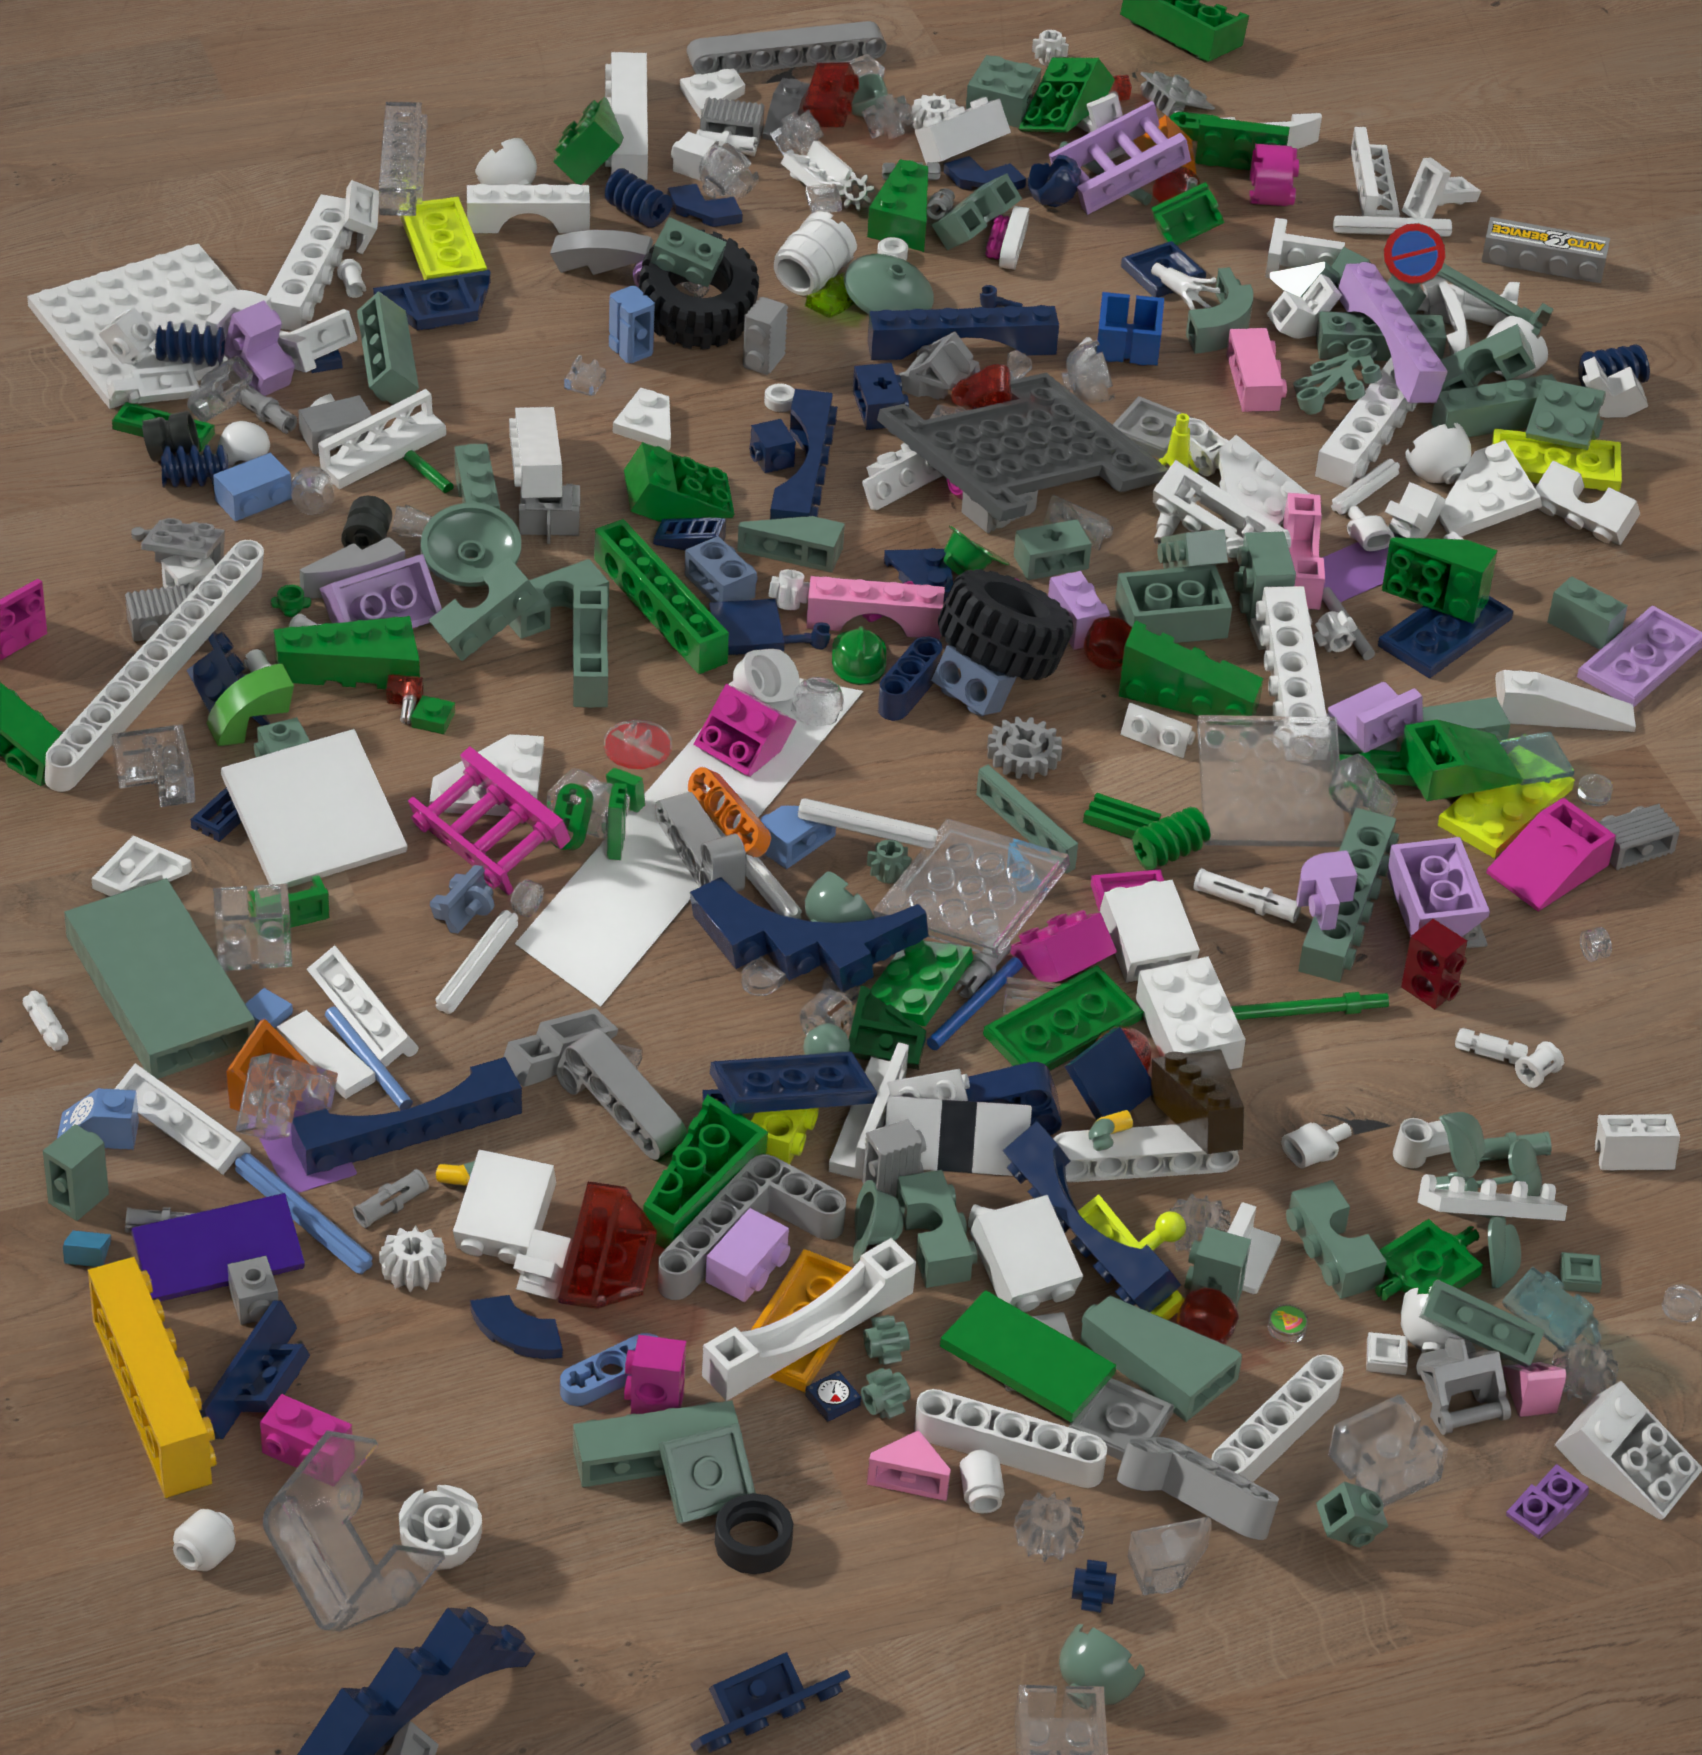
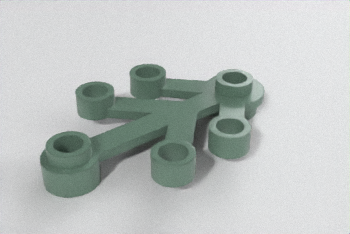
M1360 338L1352 341L1347 346L1348 352L1346 354L1312 364L1310 367L1312 376L1299 378L1293 383L1300 409L1305 414L1312 415L1320 412L1323 409L1324 398L1342 380L1345 383L1344 389L1349 400L1362 398L1366 392L1363 382L1358 381L1353 371L1357 365L1363 368L1361 373L1365 383L1370 384L1381 380L1380 366L1373 362V357L1377 355L1378 350L1376 345L1372 344L1371 339ZM1324 382L1321 386L1314 387V385Z

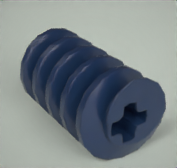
M625 168L616 170L606 184L605 198L607 202L648 228L660 225L670 214L672 209L671 197L663 194L661 190L655 189L651 184H646V181L643 179H638L636 175L629 173Z
M168 321L166 329H162L161 325H159L155 341L157 360L163 361L168 355L170 362H177L180 357L181 361L185 364L190 363L192 358L196 365H202L205 360L207 365L211 367L215 366L217 361L219 365L222 364L225 352L223 327H219L216 335H212L210 325L206 326L203 334H200L198 324L193 325L191 332H187L184 322L180 324L178 331L174 330L173 321Z
M1637 344L1630 345L1629 347L1621 346L1617 349L1609 348L1606 351L1602 349L1595 352L1588 351L1583 353L1579 361L1578 376L1583 387H1586L1583 376L1587 375L1583 362L1593 357L1596 358L1607 377L1627 367H1631L1636 377L1642 383L1648 382L1650 376L1647 355L1643 348Z
M192 445L189 455H186L183 446L178 447L176 455H173L170 447L166 446L161 456L162 487L165 488L168 478H170L174 488L179 486L181 478L184 479L187 487L192 486L194 478H197L200 487H204L207 477H210L214 486L213 475L229 469L228 454H226L223 445H218L216 454L212 453L209 445H205L201 455L196 445Z

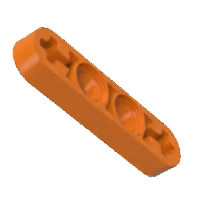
M706 767L697 768L689 778L688 791L695 795L707 815L726 836L731 834L739 835L747 855L752 857L762 856L767 851L771 841V834L767 827L720 774ZM705 784L707 785V787L711 788L709 791H706L707 788ZM725 795L722 807L717 810L720 798ZM741 813L740 821L737 827L733 829L734 821L737 815ZM750 832L752 833V838L747 836Z

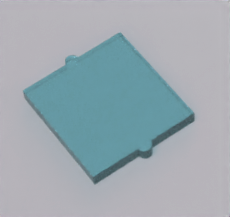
M1551 731L1532 735L1521 734V737L1499 740L1523 778L1521 785L1543 781L1550 783L1554 779L1574 776L1573 767Z

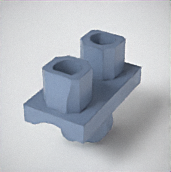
M474 865L466 875L456 873L450 880V892L446 896L436 895L430 901V908L434 918L446 921L451 933H459L476 914L485 916L494 909L495 905L492 898L494 892L484 880L485 870L483 866Z

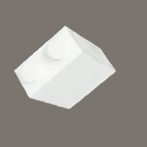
M1173 880L1150 881L1140 886L1129 888L1117 887L1104 892L1100 912L1117 950L1115 955L1126 983L1138 981L1139 971L1198 958L1200 949Z
M479 1150L453 1229L456 1248L471 1256H481L482 1254L495 1256L508 1264H515L517 1253L526 1255L533 1229L542 1231L556 1185L554 1165Z
M1048 1195L977 1215L970 1234L997 1297L1023 1312H1028L1038 1307L1041 1302L1051 1299L1054 1302H1061L1075 1294L1083 1274Z

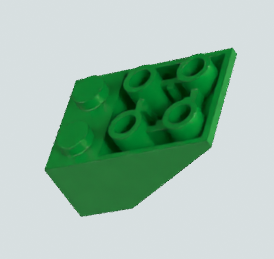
M1052 57L1019 126V130L1028 132L1070 131L1089 116L1088 103L1109 94L1115 81L1114 77L1099 58Z
M605 96L598 103L593 100L584 109L579 123L573 120L562 132L563 136L559 139V144L554 149L557 154L553 162L578 185H582L621 146L624 139L610 103Z
M642 442L624 469L630 511L658 522H661L662 519L683 518L725 519L733 518L735 515L727 473L719 468L708 467L695 462L689 457H681L668 452L660 446H652Z
M1392 537L1389 542L1381 591L1474 624L1489 599L1498 550L1463 539Z
M1438 719L1405 725L1399 756L1427 802L1521 784L1523 782V778L1495 734Z

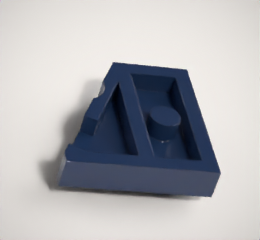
M944 549L884 550V564L887 567L891 565L895 567L899 572L898 579L902 583L912 581L915 585L945 587L943 602L946 601L953 585L951 569L944 563L946 555Z

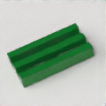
M620 783L612 785L608 805L607 856L613 860H621L626 834L627 784Z
M1096 793L1094 802L1091 801L1089 810H1086L1084 813L1083 823L1133 839V835L1138 828L1159 821L1162 814Z

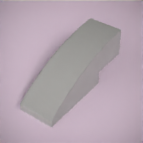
M616 230L576 231L557 235L550 255L560 273L588 265L592 274L595 275L642 261L645 255L649 253L653 240L649 236Z
M390 537L363 550L353 543L300 569V587L304 590V597L323 598L319 588L405 560V550Z
M596 1008L540 1022L536 1035L508 1042L504 1057H506L519 1083L526 1087L556 1075V1068L564 1050L589 1032L599 1029L612 1039L617 1035L618 1028Z

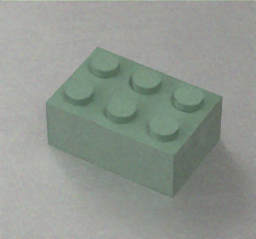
M1215 564L1118 573L1115 606L1127 639L1135 620L1147 625L1145 629L1161 636L1163 632L1174 637V643L1228 638L1232 606Z

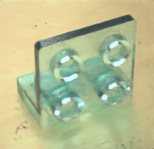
M1532 1266L1502 1300L1504 1307L1514 1315L1544 1329L1543 1337L1563 1352L1568 1349L1580 1334L1595 1345L1602 1340L1598 1329L1599 1322L1593 1314L1594 1307L1581 1295L1576 1294L1572 1297L1564 1291L1563 1283L1548 1271L1542 1274Z

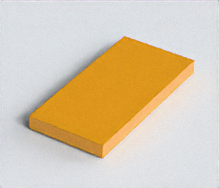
M803 1249L751 1330L775 1323L807 1306L832 1288L853 1268ZM841 1335L770 1375L768 1378L805 1392L806 1386L812 1383Z

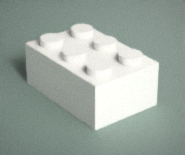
M1209 956L1139 971L1136 1000L1139 1007L1144 1011L1143 1017L1161 1057H1165V1054L1168 1052L1190 1054L1222 1050L1229 1070L1242 1067L1246 1039Z

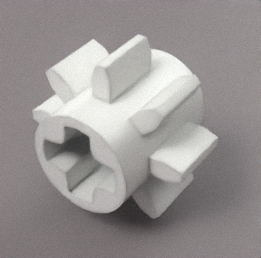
M1045 30L1040 33L1039 39H1033L1032 52L1035 53V59H1038L1041 64L1048 66L1052 57L1061 58L1068 56L1069 44L1065 43L1066 37H1062L1060 32Z
M851 172L850 180L840 179L844 190L838 191L837 196L846 197L844 202L845 208L853 204L856 205L857 211H860V204L864 201L867 204L872 203L867 195L875 191L874 186L866 187L867 175L859 179L856 178L854 172ZM853 185H858L860 190L864 189V191L859 192V198H854L851 193H848L852 191Z
M782 570L779 573V577L772 576L768 596L776 598L777 607L781 609L797 610L800 608V602L807 603L810 582H804V574L799 571Z
M1335 611L1327 612L1315 624L1319 631L1314 634V637L1319 646H1324L1329 653L1331 651L1342 652L1348 649L1356 639L1352 632L1358 628L1352 617L1347 618L1344 611L1339 613Z

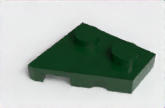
M861 986L848 1039L850 1043L849 1052H852L855 1058L870 1061L871 1057L891 1061L898 1042L909 1045L907 1068L919 1070L926 1040V1030L914 1021L905 1019L901 1012L891 1004L886 1005L872 994V990L866 986Z

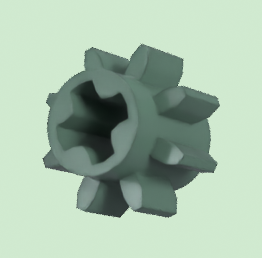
M888 839L880 843L877 842L875 851H868L867 865L871 867L870 875L872 877L876 876L883 883L891 884L899 880L902 881L903 873L911 871L912 858L908 856V847H903L896 840Z
M890 1315L871 1318L873 1328L864 1329L863 1331L864 1346L868 1357H878L879 1364L883 1363V1365L901 1362L900 1352L910 1349L909 1333L903 1321L895 1323L894 1316Z
M881 1368L866 1375L869 1385L861 1388V1396L865 1407L872 1415L879 1413L881 1418L887 1417L891 1419L906 1412L902 1403L911 1398V1392L905 1377L900 1372L892 1374L890 1368L887 1370Z

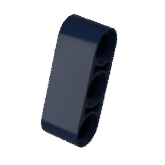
M920 637L916 639L881 679L878 700V713L881 717L891 721L903 719L934 684L931 680L941 660L943 651L942 643L933 637Z

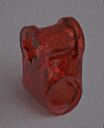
M992 364L978 373L960 380L953 388L952 402L957 406H965L972 410L1011 401L1010 369L1005 365Z

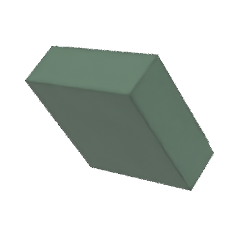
M1561 1252L1559 1260L1561 1290L1600 1293L1602 1286L1600 1255Z

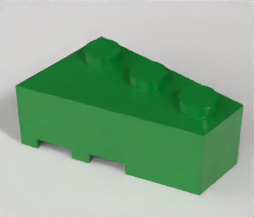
M900 159L869 207L868 238L881 241L885 238L895 237L905 241L908 248L924 252L927 220L928 166L911 160Z

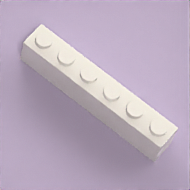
M611 52V64H605V97L610 103L624 139L621 146L605 161V167H611V175L619 168H625L629 173L636 175L638 179L647 180V53Z
M554 407L515 408V418H509L515 487H521L522 498L562 497V461Z

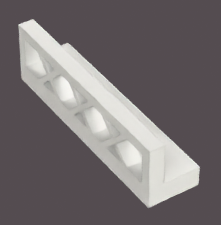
M1354 127L1351 156L1362 216L1399 217L1400 212L1387 145L1369 144L1366 127ZM1371 155H1380L1381 157L1374 160ZM1374 170L1382 175L1380 177L1375 176ZM1377 187L1385 191V193L1379 194ZM1382 205L1389 210H1377V207Z
M424 389L319 442L321 472L340 490L404 457L408 451H416L445 436L446 425L432 411L431 393ZM421 404L422 411L410 416L413 409ZM396 418L391 427L383 430L389 420ZM369 431L363 441L356 443L361 434ZM342 445L338 453L330 457V450Z
M898 1042L891 1061L871 1057L865 1073L878 1092L874 1104L851 1106L830 1158L829 1172L860 1180L863 1179L866 1133L886 1126L887 1098L890 1096L887 1082L905 1079L909 1045Z

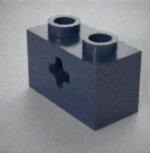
M892 363L854 366L853 394L866 430L886 428L877 421L880 409L901 404L909 407L907 394H902L901 376L895 374Z

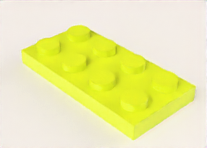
M459 197L399 204V216L424 280L487 270Z
M1493 430L1492 444L1505 440L1529 480L1533 483L1538 484L1552 461H1555L1580 473L1584 488L1607 491L1609 487L1620 492L1622 483L1621 442L1595 439L1591 440L1589 449L1584 450L1526 438V432Z
M1519 747L1508 756L1523 778L1521 784L1464 794L1439 815V827L1456 837H1460L1463 841L1494 859L1514 841L1541 811L1565 797L1573 790L1575 779Z

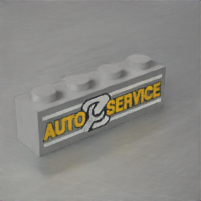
M1490 217L1481 262L1601 283L1610 238Z

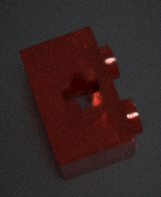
M850 62L817 63L803 105V110L812 128L845 126L847 117L852 111V101L855 92L859 90V77L854 73Z

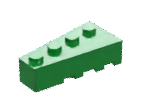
M1123 0L1120 15L1129 19L1131 23L1152 31L1155 36L1163 37L1173 42L1176 47L1186 49L1195 54L1200 60L1208 62L1243 46L1250 16L1242 12L1235 16L1227 13V7L1216 4L1215 7L1200 3V0Z
M410 616L273 629L275 663L283 664L292 683L324 685L326 681H337L342 684V687H356L357 682L377 684V689L391 690L392 685H405L406 681L415 680L420 686V660Z
M1135 620L1125 644L1119 697L1250 729L1260 704L1264 678L1225 660L1218 663L1205 655V651L1193 647L1192 650L1174 643V637L1163 632L1161 636L1145 629L1147 625Z
M0 682V756L5 758L7 767L41 787L45 784L46 752L63 734V731L55 728L45 719L41 712L32 709L20 699L14 690L8 689Z
M707 1094L697 1118H693L682 1144H678L667 1170H663L643 1205L642 1235L666 1249L752 1158L762 1154L766 1155L768 1131L740 1114H733L729 1107Z

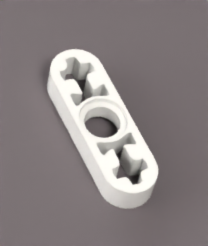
M1013 207L1001 248L999 268L1015 270L1027 231L1029 208Z

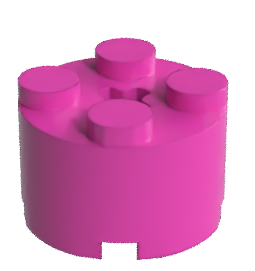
M1255 144L1256 149L1253 150L1250 181H1252V186L1255 187L1254 190H1249L1250 204L1294 205L1296 188L1293 187V177H1298L1299 173L1297 148L1282 145Z

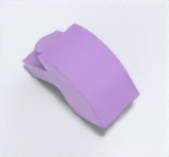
M1348 851L1318 854L1307 860L1301 869L1296 898L1297 906H1309L1310 914L1312 917L1316 916L1321 931L1336 928L1340 902L1353 901L1357 873Z

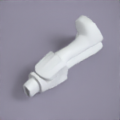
M1509 282L1500 296L1517 305L1520 282ZM1449 284L1461 304L1466 320L1495 326L1506 317H1509L1459 287ZM1426 296L1418 310L1425 311L1424 315H1443L1444 323L1452 325L1443 302L1431 306Z

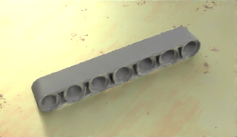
M865 21L699 38L690 42L686 52L694 72L703 75L718 72L722 69L733 68L737 73L871 60L881 57L886 51L887 44L879 26L874 22Z

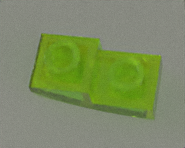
M846 272L828 279L825 288L821 289V291L807 295L805 307L828 318L834 317L851 307L854 301L850 298L845 288L844 278Z

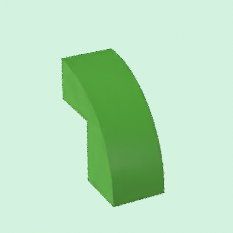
M283 664L267 666L247 674L233 683L218 698L210 711L206 723L218 746L244 743L249 717L289 712L294 685Z

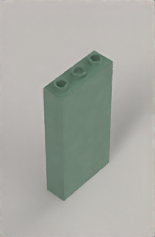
M167 878L64 911L68 941L143 1068L148 1073L159 1079L242 1049L255 1029V1019Z

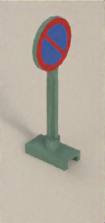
M1420 223L1406 224L1397 228L1388 237L1384 248V263L1389 273L1398 281L1409 285H1418L1432 280L1435 276H1440L1505 315L1520 317L1535 327L1531 332L1535 334L1537 339L1542 327H1546L1554 309L1542 303L1535 313L1525 307L1520 308L1444 263L1446 258L1445 245L1440 235L1431 227Z

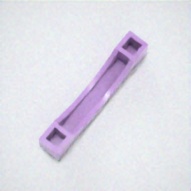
M1368 262L1346 264L1338 287L1339 292L1342 294L1339 299L1347 312L1364 313L1378 325L1391 353L1396 385L1408 403H1437L1448 373L1447 369L1376 266Z

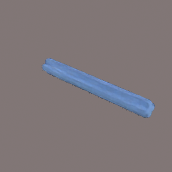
M244 1153L236 1159L235 1171L266 1197L285 1193L292 1219L354 1272L363 1274L372 1267L371 1254L252 1154Z

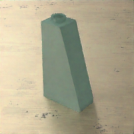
M1113 1296L1107 1297L1098 1305L1090 1306L1082 1317L1081 1322L1083 1325L1080 1342L1093 1352L1115 1363L1118 1371L1148 1394L1173 1404V1413L1185 1422L1195 1416L1239 1378L1243 1354L1236 1349Z

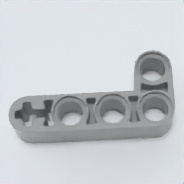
M692 792L658 800L655 805L658 822L698 886L701 887L722 877L736 892L744 890L746 852L739 835L731 834L721 837Z
M594 1029L564 1050L556 1068V1075L562 1087L572 1095H576L585 1088H588L649 1158L657 1160L683 1142L687 1135V1129L682 1120L603 1031Z
M1165 1437L1129 1439L1117 1475V1480L1127 1487L1141 1491L1163 1490L1235 1532L1257 1540L1267 1539L1279 1498L1270 1491L1183 1443Z

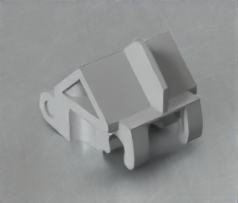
M956 332L933 342L931 346H922L917 352L918 357L905 372L899 374L902 380V391L916 397L930 396L939 400L940 398L944 399L948 394V390H951L955 394L954 402L956 404H960L966 396L965 380L970 376L969 383L974 386L981 376L979 362L973 360L972 353Z
M562 485V497L522 498L521 492L519 504L520 535H547V544H551V535L579 536L580 485Z
M1450 1337L1447 1338L1444 1349L1420 1355L1416 1371L1426 1384L1425 1388L1428 1398L1432 1402L1430 1417L1442 1435L1450 1434L1453 1432V1428L1495 1418H1498L1500 1421L1511 1418V1407L1505 1396L1506 1385L1499 1352L1486 1349L1476 1351L1472 1342L1465 1343L1463 1339ZM1470 1390L1477 1402L1488 1403L1451 1413L1447 1410L1449 1409L1451 1396Z

